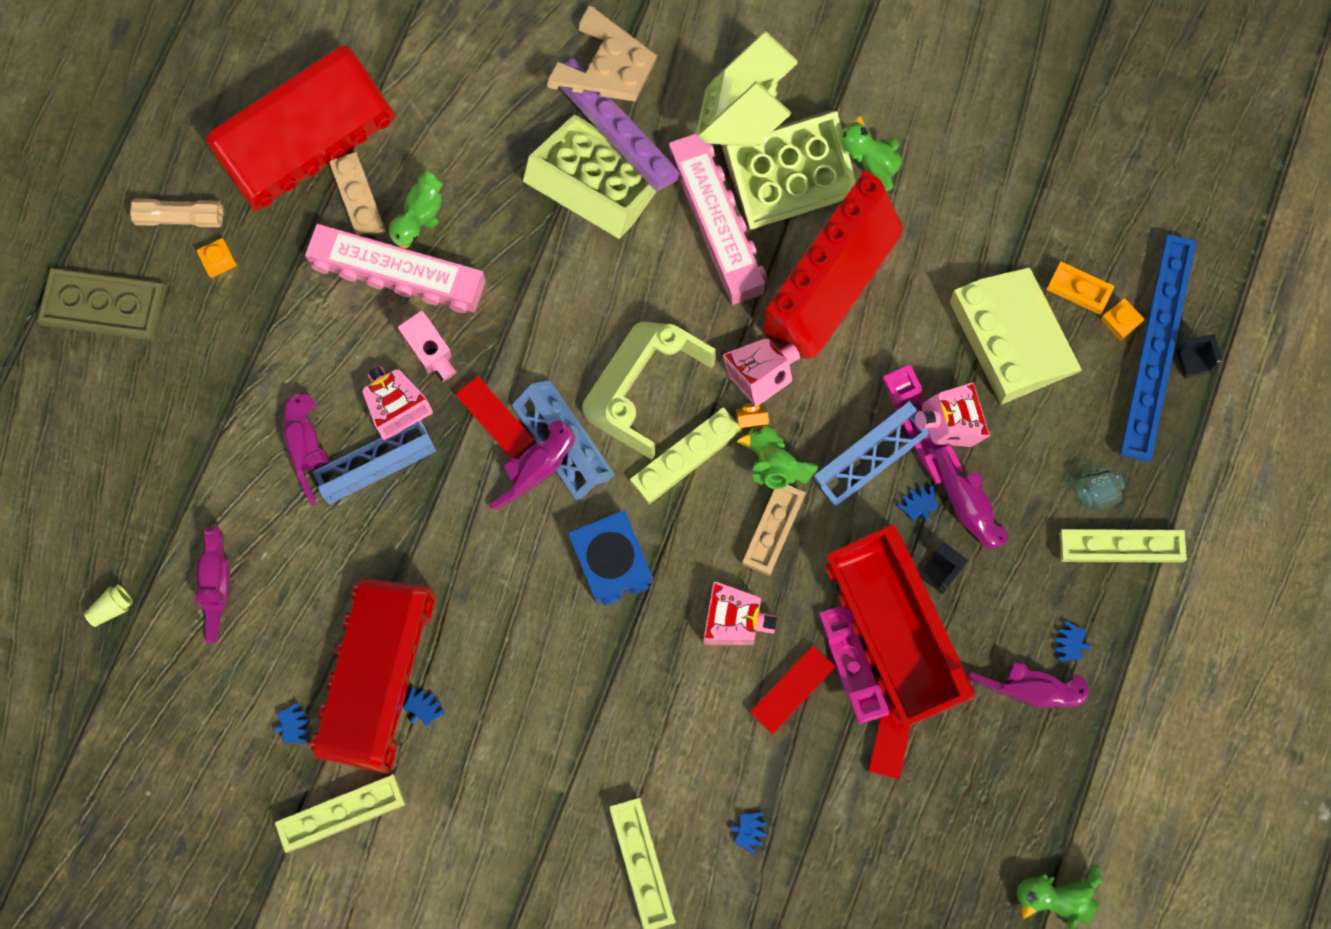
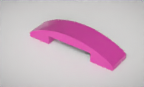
M911 365L883 377L895 411L899 410L909 401L917 412L923 411L922 403L925 402L922 395L923 389ZM911 420L902 425L906 435L911 440L921 433ZM929 434L913 448L935 484L943 482L935 453L941 447L946 448L957 475L963 473L964 470L951 444H935L932 442Z
M843 606L820 612L819 616L837 672L858 723L889 715L888 707L880 686L875 681L860 638L857 637L850 621L854 620L851 609L845 610Z

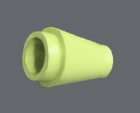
M122 586L108 587L84 615L92 626L97 627L99 624L127 612L133 601L129 593Z

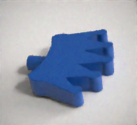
M932 486L929 488L930 495L925 492L923 487H920L921 497L914 489H911L910 495L912 500L907 495H904L903 501H905L906 506L898 503L897 507L911 521H915L921 515L925 521L929 520L931 517L928 512L936 510L938 506Z
M1066 621L1065 626H1068L1070 630L1059 629L1058 631L1059 634L1064 635L1066 638L1057 637L1055 639L1056 643L1065 646L1055 649V652L1066 655L1059 657L1058 661H1080L1082 659L1081 649L1090 650V644L1082 643L1087 632Z
M411 689L404 709L414 714L409 720L412 724H415L420 719L425 726H429L433 721L445 714L444 710L436 713L441 705L440 701H436L435 704L431 705L432 700L435 698L434 694H430L429 697L424 699L426 694L424 689L416 697L414 695L416 689Z
M295 703L285 711L279 712L277 715L281 725L274 727V732L283 731L282 741L286 744H306L307 742L305 739L301 740L298 738L309 734L307 729H299L308 725L309 720H298L306 714L304 711L294 712L296 708H299L298 703Z
M763 812L741 814L740 826L732 825L731 831L739 832L734 842L735 845L741 846L753 855L756 854V851L752 850L750 845L762 846V842L757 841L754 837H766L765 832L756 829L766 826L765 822L762 823L755 820L757 817H763Z

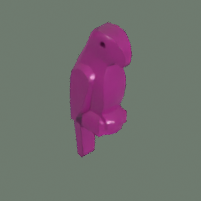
M296 394L288 398L285 403L283 440L310 504L315 505L317 502L306 478L305 470L313 471L327 465L329 459L327 452L319 448L316 430L307 418L311 409L316 410L315 401L309 395Z
M562 421L551 423L547 428L550 430L548 440L533 445L519 459L512 458L504 465L510 479L515 484L511 490L489 505L491 509L498 510L511 503L555 473L576 439L571 426Z
M941 447L937 449L935 453L944 486L960 523L971 531L987 550L1004 545L1008 538L1007 532L1002 524L997 526L993 523V508L987 495L981 489L982 478L980 473L962 478L957 475L946 448Z
M205 527L203 530L205 551L202 558L197 560L196 565L198 592L195 593V602L205 611L206 643H217L221 615L226 609L230 586V562L225 558L223 549L224 535L221 529L218 527Z
M1014 661L1006 684H1001L973 672L969 675V680L1036 708L1082 706L1089 692L1088 683L1081 676L1072 675L1070 677L1071 681L1064 684L1049 674L1028 670L1025 663L1021 661Z

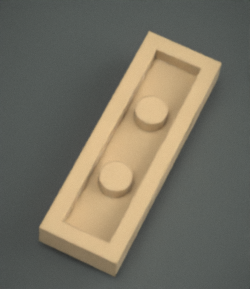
M354 152L329 161L356 235L367 238L386 231L357 153Z
M789 485L782 489H774L742 565L771 576L806 492Z

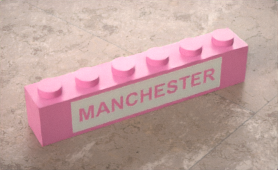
M696 134L669 143L670 159L673 166L680 172V183L731 305L764 294L765 283L768 282L767 274L764 267H758L754 258L757 257L756 248L753 241H747L745 237V222L741 215L737 216L733 207L736 206L735 199L731 190L726 191L723 185L725 176L721 166H715L712 159L715 156L712 144L703 142Z
M319 224L316 225L305 254L311 267L320 273L327 274L329 271L338 273L341 278L354 282L358 279L365 281L367 285L376 289L390 288L400 296L410 297L414 295L421 297L424 302L431 305L442 303L459 313H466V311L475 313L486 283L483 271Z

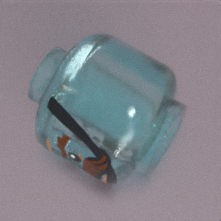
M1103 467L1081 477L1080 486L1077 487V494L1085 508H1091L1099 512L1121 502L1125 483L1118 472L1113 473L1110 469Z

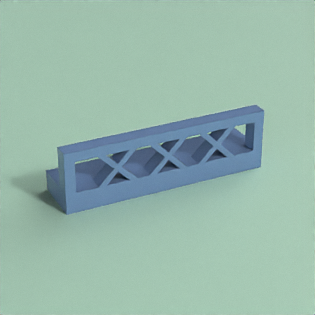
M550 380L531 384L512 404V407L537 443L548 440L542 433L543 423L550 425L555 421H562L571 426L576 439L567 452V463L562 462L556 471L576 500L582 499L595 485L608 482L615 475ZM529 399L535 405V416L530 415L524 406ZM575 471H580L587 481L581 488L575 481Z
M910 401L814 475L813 480L835 507L839 506L930 434L928 429L918 428L921 433L914 439L899 438L900 428L908 420H911L916 426L915 416L917 410ZM894 431H896V438L888 437ZM882 441L895 442L894 454L889 458L876 457L877 445ZM899 443H906L905 446L898 450ZM873 449L872 456L865 455L867 452ZM858 459L872 461L871 471L866 476L852 475L853 463ZM875 461L883 462L874 469ZM849 467V475L841 474ZM834 478L848 479L847 491L838 498L826 485ZM851 480H860L851 487Z
M420 420L386 441L380 438L313 471V475L319 485L318 489L322 497L328 504H331L436 452V449ZM419 429L422 436L404 444L407 434ZM387 444L397 447L377 458L381 447ZM358 458L370 460V462L350 471L354 460ZM332 471L343 474L327 483L322 478V476Z

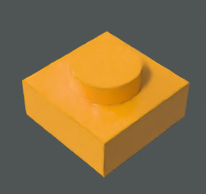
M223 238L197 250L210 278L237 266Z
M1125 298L1101 318V321L1120 341L1145 320Z
M746 403L742 405V408L735 409L739 428L769 424L765 405L755 407L753 403Z

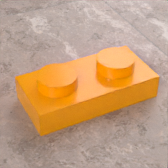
M1060 261L1047 290L1101 315L1115 286Z

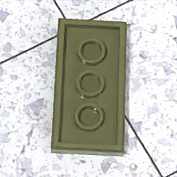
M50 268L37 323L42 326L153 341L166 286L164 283Z

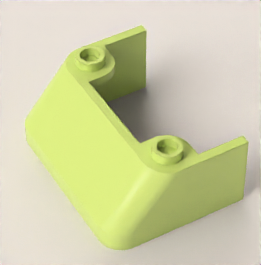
M764 31L708 85L704 94L696 135L703 142L710 144L742 147L762 146L769 139L771 132L791 115V112L775 98L777 95L775 89L777 82L798 64V60L770 34Z
M643 321L637 323L631 329L585 398L582 409L584 417L588 422L653 460L656 456L655 443L630 428L636 418V408L629 399L625 398L626 393L655 350L666 355H672L681 350L706 366L713 368L715 365L716 349L675 325Z

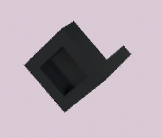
M1215 334L1187 339L1176 351L1184 379L1213 373L1223 362Z
M943 542L920 572L922 580L943 595L968 560Z

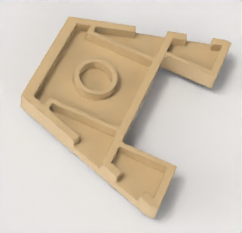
M589 6L580 21L578 30L603 40L586 73L558 62L548 79L547 87L551 89H558V86L570 87L572 92L583 93L584 90L600 92V96L636 102L655 65L657 55L595 8Z

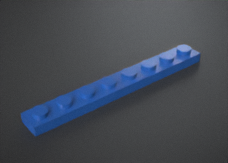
M1169 234L1165 237L1119 456L1147 463L1152 460L1197 242L1195 240Z

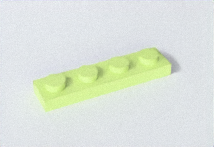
M723 407L633 476L630 482L644 500L650 504L742 433V428H739L736 421Z
M1062 529L1059 532L1061 562L1183 563L1186 561L1185 530Z
M393 774L277 821L275 825L284 851L289 853L405 806L406 803L397 778Z
M640 798L609 807L643 928L658 929L676 923Z

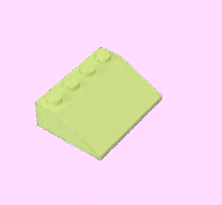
M827 111L776 127L771 132L769 139L760 147L758 145L754 147L721 145L729 174L750 230L841 202L847 196L856 180L849 154L841 144L842 128L837 111Z
M575 114L529 156L523 182L618 239L636 222L656 193L597 127Z
M1030 268L983 278L954 290L950 304L1000 405L1082 370Z

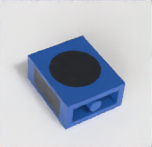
M625 510L568 533L597 605L601 603L604 606L612 605L621 600V595L632 592L633 595L649 589L648 584L653 583V576Z

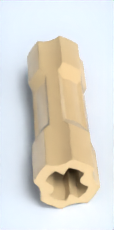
M134 198L131 202L130 214L134 225L183 224L196 225L198 227H221L224 211L220 201L176 202Z

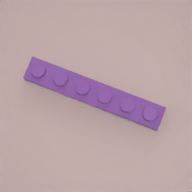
M574 58L563 63L586 73ZM559 86L656 192L678 181L680 172L611 98L600 96V92L584 90L583 93L572 92L570 87Z

